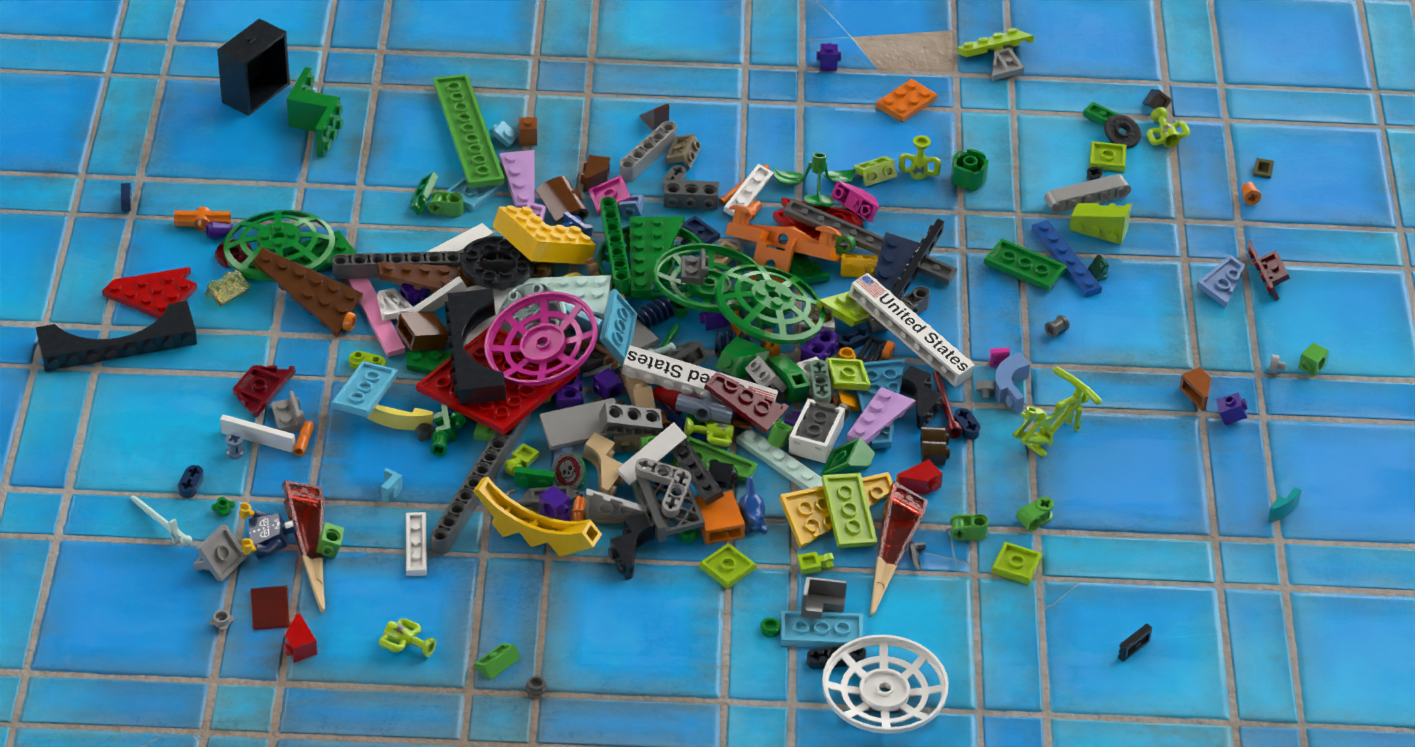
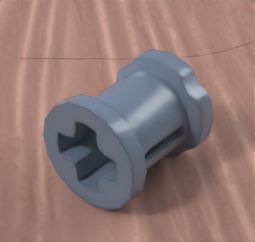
M239 433L228 434L225 438L228 445L227 456L239 459L244 454V448L242 447L243 436Z

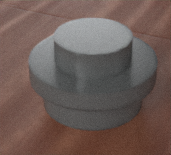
M533 676L526 683V691L530 695L539 696L547 690V684L540 676Z

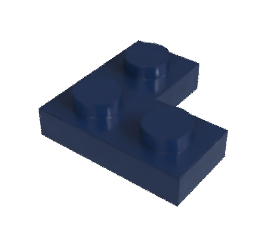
M696 216L691 217L681 226L692 232L705 244H712L720 239L719 232ZM685 239L681 240V245L690 244Z

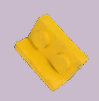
M842 253L840 275L843 277L860 278L868 273L873 277L878 255Z

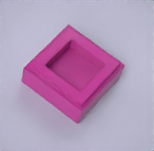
M1009 347L990 349L989 366L998 367L1004 359L1009 357Z

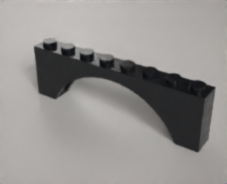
M493 288L447 293L448 301H444L446 321L447 324H451L447 325L448 336H452L448 337L449 348H453L450 349V358L455 360L451 361L453 385H457L454 386L455 397H459L460 405L506 400L503 372L480 365L468 355L464 348L466 339L472 330L484 320L496 315Z
M188 301L168 304L164 313L153 324L134 334L119 338L90 339L79 337L62 330L55 324L36 327L37 341L45 372L197 344L196 329Z

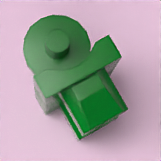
M443 404L441 405L442 411L433 414L437 425L435 430L446 431L451 441L454 442L457 441L456 428L459 429L466 423V417L457 411L453 414L450 413L447 405Z

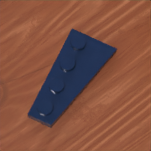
M886 232L873 278L889 291H893L897 278L902 277L905 265L911 262L912 254L915 250H918L920 243Z

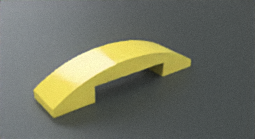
M377 404L368 416V419L373 422L395 429L426 430L434 427L433 412L414 408L411 413Z

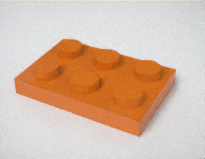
M910 79L878 100L876 107L903 123L936 101L938 94Z

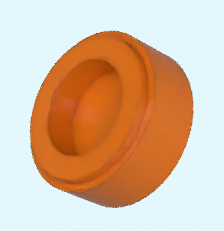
M348 312L344 318L342 329L348 332L352 331L357 321V315Z
M887 341L881 358L890 360L896 345L894 342Z

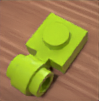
M523 443L511 454V459L504 463L503 469L509 475L515 476L516 466L529 467L539 457V451Z

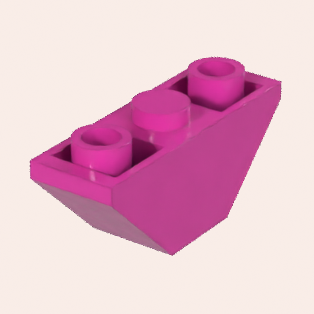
M837 181L830 196L870 223L873 222L879 209V204L874 196L863 189L842 181Z

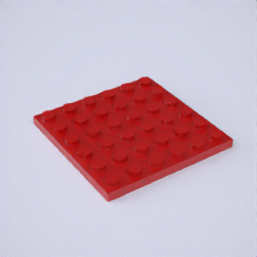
M488 327L466 344L464 348L473 360L484 367L492 369L487 361L484 347ZM499 329L493 345H504L509 333ZM515 336L511 346L520 345L521 338ZM492 352L494 362L501 372L511 368L506 361L504 353ZM522 352L511 353L515 364L524 359ZM449 358L415 386L417 392L441 404H445L447 407L504 435L579 374L580 370L577 368L574 372L560 380L539 386L516 385L504 380L506 400L460 405L459 397L454 395V386L457 385H453L451 361L455 360ZM556 359L547 363V370L556 367L562 361ZM529 363L523 369L538 371L539 364ZM566 365L565 367L556 372L547 374L545 378L559 374L560 372L568 369L570 365ZM519 372L509 376L520 380H537V376H528Z

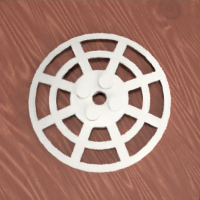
M871 635L852 640L841 646L831 655L823 671L822 687L827 703L841 719L862 730L874 733L895 734L920 728L932 721L940 713L948 695V678L939 659L919 643L898 636ZM879 645V656L869 657L856 663L849 655L852 651L860 648ZM888 646L906 649L919 655V657L912 664L899 658L889 657ZM842 659L850 668L844 674L841 684L830 682L829 677L832 669ZM926 661L936 671L941 685L928 687L925 677L918 670ZM879 663L880 669H875L868 673L862 669V667ZM888 664L898 665L906 670L901 674L898 671L888 669ZM854 673L861 678L860 687L847 686L849 679ZM914 675L919 681L921 688L910 689L908 679ZM887 688L889 689V691L883 692L880 689ZM829 689L841 692L842 698L850 710L843 712L831 699ZM941 692L939 704L930 715L920 712L926 705L928 695ZM848 694L860 695L863 703L855 707L850 701ZM910 696H922L916 708L906 704ZM872 708L881 711V718L873 717L863 712ZM901 709L907 713L901 717L890 718L889 712ZM858 715L868 721L881 723L882 727L865 724L852 717ZM912 717L920 720L910 725L890 727V724L903 722Z

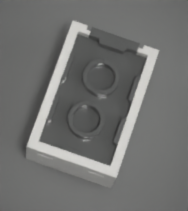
M808 399L789 436L788 453L826 463L843 428L845 408H837L835 405L820 401L814 402L815 400Z

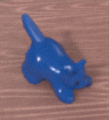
M749 476L746 483L747 494L741 497L738 503L745 523V535H750L754 530L765 534L768 532V528L763 516L766 510L764 500L755 493L753 479Z

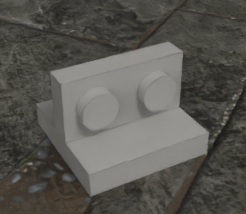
M223 524L196 548L201 557L193 563V566L197 571L210 570L218 582L223 581L248 556L242 552V547L228 526Z

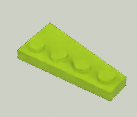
M1011 28L1005 33H994L992 37L979 38L976 42H965L963 46L957 47L958 54L969 57L987 53L988 49L1001 50L1003 45H1012L1014 47L1020 45L1021 41L1032 43L1034 42V37L1017 28Z

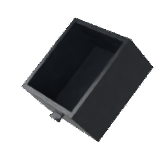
M260 18L217 49L222 103L247 116H250L290 85L286 31Z

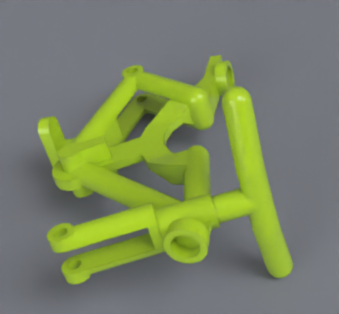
M1057 366L1053 368V372L1075 386L1073 395L1055 404V411L1048 417L1047 413L1041 408L1028 406L1026 411L1021 413V416L1026 420L1013 433V437L1022 439V444L1027 445L1042 457H1046L1047 452L1041 446L1053 444L1055 432L1064 421L1067 425L1072 423L1074 411L1076 413L1073 429L1075 431L1080 430L1083 410L1081 403L1087 402L1089 398L1097 405L1102 403V399L1090 387ZM1034 419L1036 421L1028 432H1024Z

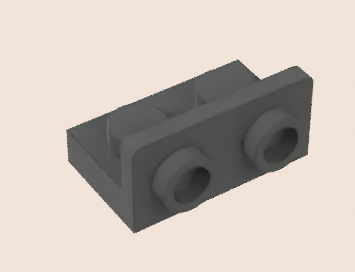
M701 249L700 257L691 255L681 256V283L703 285L704 278H708L709 256H705V249Z

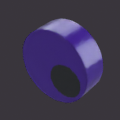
M798 411L787 412L784 416V422L795 426L801 413Z

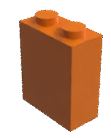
M733 491L723 492L724 497L709 505L705 504L701 496L694 497L705 521V526L700 527L705 545L744 538L745 523Z

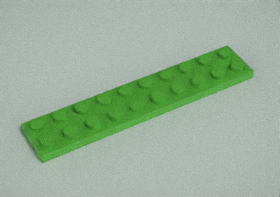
M468 74L433 78V85L468 187L479 188L504 184L505 178Z

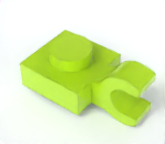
M817 552L797 555L802 575L821 572V567L824 569L834 568L832 553L818 556Z

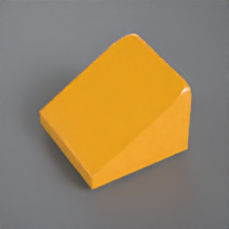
M838 390L837 401L839 405L841 403L850 406V412L860 411L856 395Z

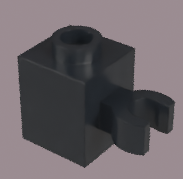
M710 461L709 473L722 492L724 488L732 489L733 483H737L738 471H736L734 464Z

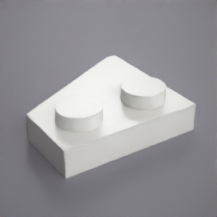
M395 288L378 292L377 299L383 321L396 319L400 313H406L413 308Z

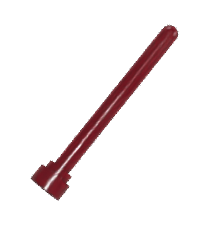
M934 371L932 376L937 392L942 394L943 410L948 422L946 432L949 433V438L951 439L959 438L963 433L961 425L954 419L940 373Z

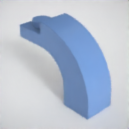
M1020 352L1004 359L997 367L995 374L994 395L999 404L1006 402L1015 413L1023 411L1024 396L1014 384L1027 379L1030 369V363Z

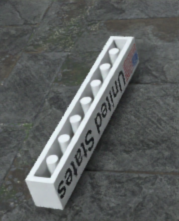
M870 274L863 275L851 284L849 296L934 370L938 371L955 388L972 376L974 364L971 360L960 353L956 347H953L943 336L939 335L929 324L925 323L915 312L910 310Z
M629 346L621 374L629 378L644 380L649 384L663 386L668 390L680 391L685 395H693L700 399L710 397L719 405L727 406L704 389L705 384L716 371L635 346ZM720 373L739 382V385L745 388L750 387L756 390L755 393L764 397L769 396L774 399L773 401L776 400L778 390Z

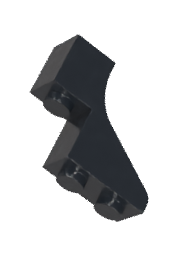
M910 366L902 376L901 391L909 394L916 400V427L921 430L922 426L932 423L936 413L941 412L943 408L942 394L931 389L930 373Z
M646 512L625 518L624 528H622L623 535L610 539L609 557L611 560L614 559L618 572L622 573L626 580L633 577L636 551L639 546L654 539V524Z

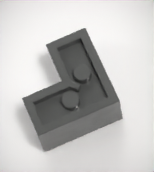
M806 577L801 617L821 619L823 610L844 612L847 582Z

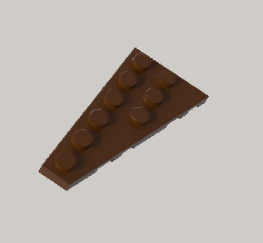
M263 247L253 261V265L269 279L272 278L281 290L288 292L290 297L305 311L319 319L320 324L324 327L327 326L336 338L342 331V324L348 312L353 313L363 298V293Z
M378 262L377 264L379 280L398 285L410 284L414 286V289L421 290V287L430 289V293H435L459 276L466 287L475 286L463 275L460 266Z

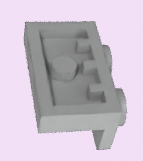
M759 355L745 368L758 385L765 387L770 385L773 389L777 387L781 392L787 388Z
M293 390L289 391L290 399L271 402V410L277 429L285 432L301 430L302 422L305 421L303 410H299L301 408L299 397H295Z

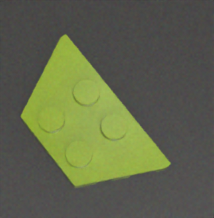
M850 291L820 299L816 304L820 309L823 306L833 311L831 313L832 316L841 319L851 327L866 323L870 317L874 318L849 296Z

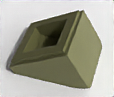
M1256 158L1253 175L1271 178L1274 161Z

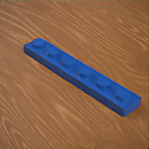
M1048 220L1032 224V232L1056 261L1067 265L1065 273L1084 297L1101 293L1102 286Z

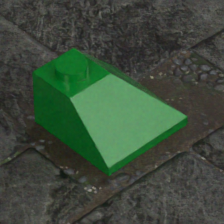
M736 336L723 349L715 368L733 377L743 379L750 375L745 368L758 355L766 362L770 350Z
M861 437L852 440L831 451L820 476L848 474L861 469L865 470L871 466L875 452Z

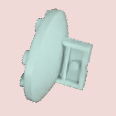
M541 282L524 283L508 294L498 311V315L510 304L523 297L540 292H557V290ZM548 301V311L566 314L565 304L561 301ZM540 303L527 306L513 314L512 317L520 322L533 314L540 313ZM548 318L549 323L560 326L564 321L559 318ZM541 319L529 323L525 328L529 330L533 326L541 324ZM505 321L500 329L510 333L513 327ZM519 332L516 334V336L519 338H522L523 336ZM542 342L539 344V346H543L547 342Z

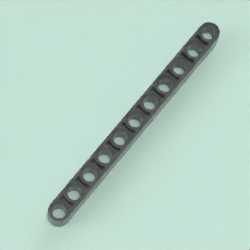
M464 251L337 254L332 258V275L337 279L379 278L377 272L378 262L459 267L460 255ZM498 253L489 254L479 261L480 267L488 268V270L494 271L496 274H499V272L507 273L516 264L510 256Z
M531 413L506 434L503 435L497 431L495 432L431 533L432 551L435 554L444 555L449 552L480 502V499L473 492L484 477H489L493 482L530 423Z

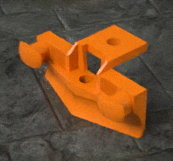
M743 205L729 207V209L735 210L732 223L728 222L725 235L757 242L753 260L758 265L767 266L768 261L773 260L775 268L789 273L794 252L836 262L841 260V256L836 253L834 246L837 235H842L835 228L830 226L816 227L815 230L821 231L818 241L795 226L779 227L749 224L751 214L755 215L752 209ZM783 234L788 236L786 244L780 242V237ZM767 245L783 248L785 251L770 248ZM756 276L749 277L752 280H757ZM770 276L771 279L780 283L785 282L782 279Z

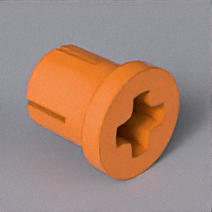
M1247 182L1242 185L1241 191L1244 202L1247 205L1257 204L1261 200V193L1256 189L1254 183Z

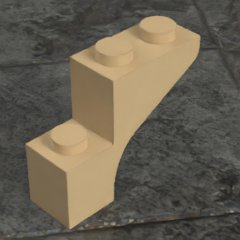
M622 368L618 369V375L628 391L631 404L637 407H651L655 409L652 386H647L644 380L629 378L621 374Z
M594 432L585 444L582 457L589 460L598 471V492L614 496L618 484L622 485L625 481L617 473V469L623 464L613 459L615 451H613L615 442Z

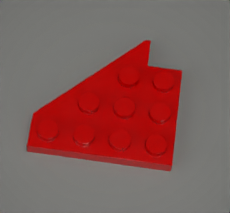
M781 198V204L784 209L790 202V198ZM809 205L863 228V222L855 212L824 207L822 205ZM784 209L773 212V219L780 227L795 226L819 241L821 231L783 215Z
M185 267L113 279L102 290L104 297L159 319L168 304L186 301L197 290V283L186 279L191 274V268Z

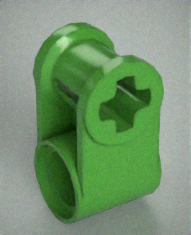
M436 190L433 192L432 200L427 204V208L433 214L458 217L464 213L463 197L460 193Z
M779 419L773 423L767 442L774 447L782 448L789 443V436L794 426L785 423L783 419Z
M1040 497L1036 501L1021 507L1016 513V519L1028 531H1034L1052 520L1053 514L1051 510L1054 507V502L1049 497Z
M983 514L953 515L950 518V525L952 526L951 537L957 541H980L986 539L988 536V517Z

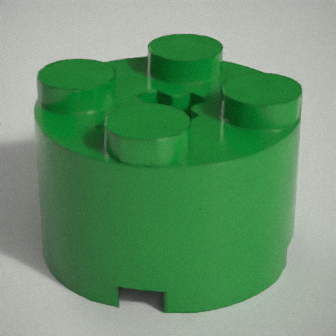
M967 149V152L962 153L961 151L956 152L952 159V184L968 188L970 191L978 190V187L982 186L987 180L988 160L985 158L986 155L974 149Z

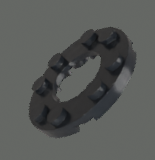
M487 236L472 241L464 248V252L460 255V269L472 284L490 289L506 290L526 282L534 272L535 261H530L507 239H503V236ZM498 253L510 256L516 264L514 268H511V271L496 274L494 271H485L484 268H481L479 261L489 254Z

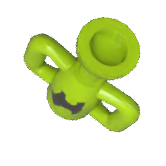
M1159 107L1152 111L1151 119L1154 122L1160 123V127L1149 129L1146 136L1152 145L1163 143L1166 147H1174L1180 142V138L1190 135V129L1184 121H1177L1173 124L1166 122L1165 119L1168 116V112L1165 108ZM1181 127L1183 133L1177 132L1176 128ZM1154 133H1159L1161 138L1156 140Z
M924 135L914 137L913 144L918 148L917 154L915 156L908 153L901 154L898 160L900 171L910 172V176L917 180L925 179L928 175L938 176L940 174V159L937 157H926L924 154L925 149L930 146V138ZM906 159L912 161L910 167H905ZM934 162V171L928 169V163Z
M686 418L684 434L687 437L693 432L705 434L707 441L712 445L724 447L731 445L733 425L708 420L705 422V427L694 425L690 418Z
M402 618L397 622H388L383 636L379 639V645L382 648L397 653L402 651L405 646L414 645L421 648L423 655L429 658L435 650L436 639L428 638L424 641L416 638L415 636L421 632V626L409 619Z

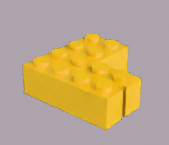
M510 205L499 207L492 225L530 261L587 264L586 259L593 257L597 246L591 240V237L581 232L579 227L547 225L542 221L541 217L536 216L532 209L528 207L516 208Z

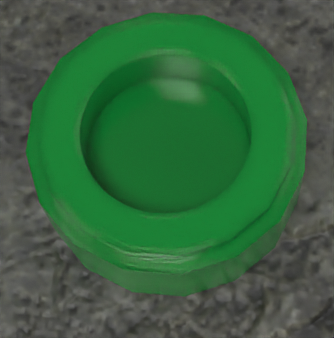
M765 618L760 624L762 635L771 638L779 635L781 624L777 619Z

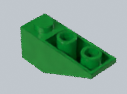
M784 354L768 357L767 362L770 368L787 386L783 393L788 403L806 400L811 383L804 370Z

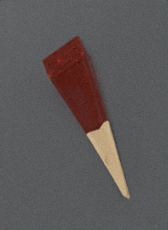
M284 480L282 489L285 500L283 503L289 521L294 520L296 523L297 532H294L320 612L323 613L325 609L323 554L316 552L324 520L325 500L322 488Z
M895 481L890 486L888 497L884 504L870 616L875 613L909 541L925 514L928 503L927 499Z

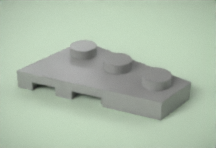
M586 489V520L591 519L593 523L624 525L625 518L646 512L647 506Z

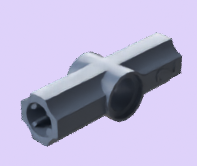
M679 394L675 403L676 411L694 415L701 422L712 420L731 425V421L736 413L730 407L716 404L710 397L698 399Z

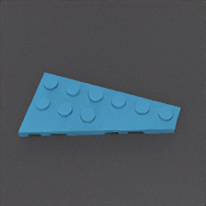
M905 358L863 362L871 387L869 391L855 390L861 414L881 387L900 394ZM895 420L892 421L891 426L882 429L880 434L870 442L872 449L891 447Z

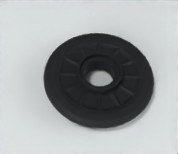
M1113 115L1105 122L1104 132L1111 143L1127 145V148H1131L1140 141V128L1132 118L1125 115ZM1119 128L1124 129L1127 134H1121Z

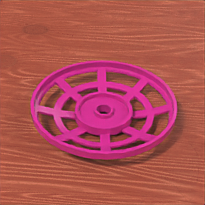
M555 291L531 294L510 304L494 319L486 334L484 344L485 355L492 370L501 372L494 362L492 352L504 353L506 361L511 367L503 372L504 380L509 383L522 386L549 384L571 374L586 361L597 340V322L590 307L574 295ZM548 301L566 302L575 307L569 315L557 311H548ZM540 303V313L533 314L520 322L512 317L519 310L532 304ZM581 310L587 315L592 325V330L583 334L575 320ZM548 318H559L564 321L560 326L549 323ZM541 319V324L533 326L529 330L525 328L529 323ZM506 321L513 329L508 334L505 344L493 345L498 330ZM571 324L576 331V336L566 338L564 331ZM518 332L522 334L520 345L511 346ZM592 337L585 353L579 360H575L574 358L580 350L582 341ZM547 342L545 345L539 346L540 343ZM576 343L570 356L563 354L567 345ZM522 352L524 359L515 364L511 353ZM556 359L562 361L561 364L547 370V363ZM529 363L539 364L538 371H529L523 368ZM566 365H570L568 369L560 372L559 374L545 378L547 374H551L562 369ZM519 372L528 376H537V380H520L509 376Z

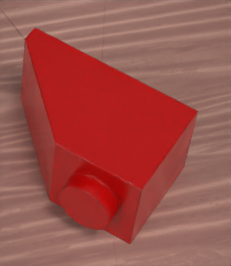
M928 459L897 474L896 489L916 494H929L941 488L943 473Z
M298 613L285 634L286 644L283 645L286 655L291 656L294 663L317 655V641L301 614Z

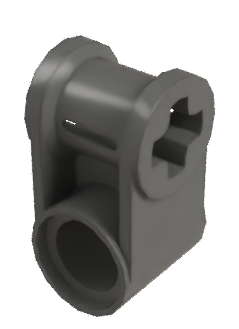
M919 286L899 298V300L919 315L929 308L930 291L926 287Z

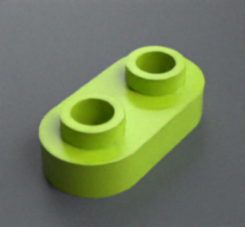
M355 351L349 355V365L353 369H357L362 361L386 366L385 358L363 351Z

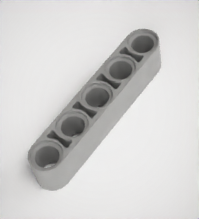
M672 121L663 122L621 159L620 175H622L625 182L636 179L671 147L674 138L677 137L676 123Z
M1116 174L1050 190L1045 194L1044 201L1053 213H1061L1074 210L1077 203H1103L1126 197L1131 192V187L1121 174Z

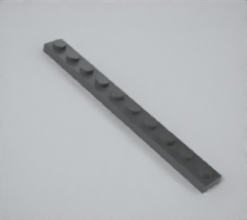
M791 199L784 209L783 215L813 228L830 226L837 229L841 235H851L856 241V246L874 254H880L884 239L880 235L794 199ZM928 256L919 273L949 285L957 272V268Z

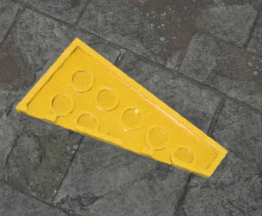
M889 472L862 477L869 507L891 495L896 489ZM823 486L780 495V503L799 549L833 530Z

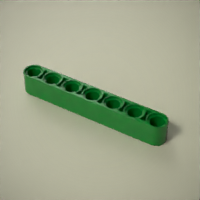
M607 196L600 200V214L613 289H616L620 294H626L630 291V270L616 199Z

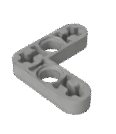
M648 458L638 459L635 465L637 476L669 486L662 502L661 512L666 517H676L690 487L691 473L687 470ZM665 471L668 473V475L661 476L658 474V472ZM681 478H683L682 485L679 484V480H681ZM678 491L682 495L675 496L671 492ZM671 502L674 503L672 509H669Z

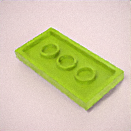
M861 473L823 475L821 481L837 548L876 546L878 541Z

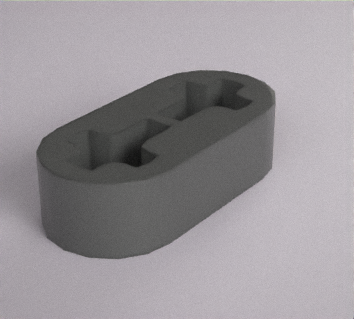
M680 165L673 166L662 180V189L664 190L665 179L685 180L686 168Z

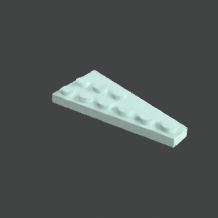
M612 276L529 278L524 282L545 283L553 287L557 292L574 295L583 300L590 307L593 314L599 315V318L604 319L609 292L612 287Z

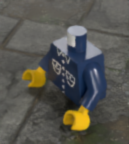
M246 502L240 505V517L246 519L251 516V519H249L250 539L245 538L241 541L242 552L245 555H249L253 551L257 559L272 556L277 551L287 547L288 534L297 532L294 520L285 523L280 514H269L258 510L252 511L251 505Z

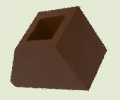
M589 155L588 161L584 162V173H581L580 184H583V192H588V189L608 181L610 157Z

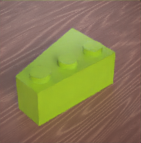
M1077 203L1071 215L1069 230L1122 244L1128 232L1132 204L1116 206V204L1110 203L1109 206H1100L1099 203Z

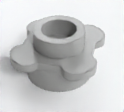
M218 610L214 613L213 619L210 620V625L216 626L222 631L227 630L228 625L234 622V616L230 615L226 610Z

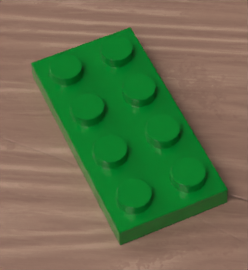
M1002 238L984 258L985 265L1047 291L1051 290L1067 268V265Z

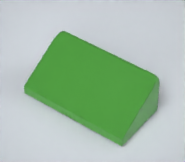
M501 643L475 662L473 666L487 678L493 679L518 661L520 655L516 645Z

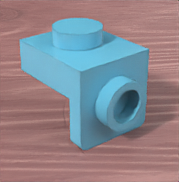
M504 121L498 126L495 124L489 131L491 140L495 137L507 148L519 135Z
M386 468L383 471L384 484L381 486L382 501L389 503L402 490V475Z

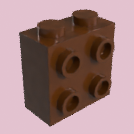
M434 311L399 314L395 329L410 351L445 349L449 337L448 331Z

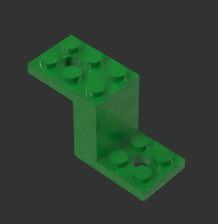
M305 67L287 97L289 127L314 131L316 135L317 156L324 158L326 152L331 149V143L333 140H336L337 132L343 127V119H341L343 106L340 105V97L315 92L313 89L314 76H312V68Z

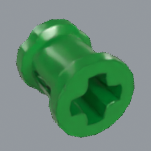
M437 430L432 434L433 444H431L430 451L433 455L444 456L448 450L446 444L449 441V434L446 431Z

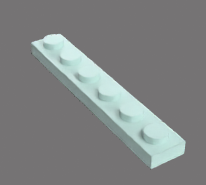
M746 430L736 437L738 445L803 490L823 486L821 476L780 448L770 445L767 439L754 430Z

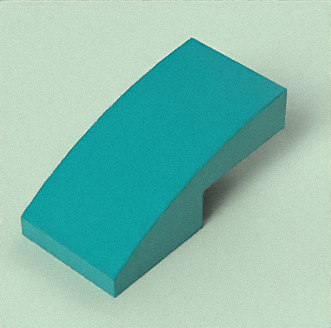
M1294 487L1287 498L1278 496L1270 508L1268 521L1271 523L1278 521L1291 513L1299 504L1302 490Z

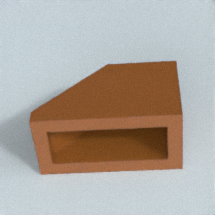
M519 117V145H537V117Z
M1198 367L1181 375L1179 389L1202 411H1205L1212 378L1201 367Z

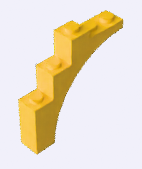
M489 477L482 478L473 491L494 517L491 523L502 537L520 533L531 547L548 542L559 557L593 548L602 535L591 519L562 521L537 514L521 506L503 493Z

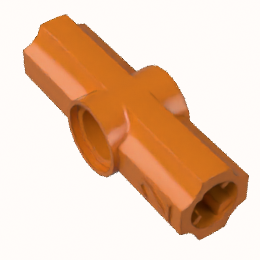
M199 207L195 211H174V226L195 227L199 231H206V224L211 221L231 224L230 211H211L207 207Z

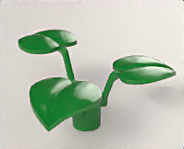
M813 153L812 162L808 163L804 175L798 172L779 171L773 168V176L779 183L798 185L800 181L803 182L806 179L810 169H812L813 173L818 174L817 195L805 196L804 202L812 206L832 207L834 199L828 195H820L821 174L823 173L826 179H830L835 183L837 181L850 183L853 181L855 169L828 171L827 155L824 153Z

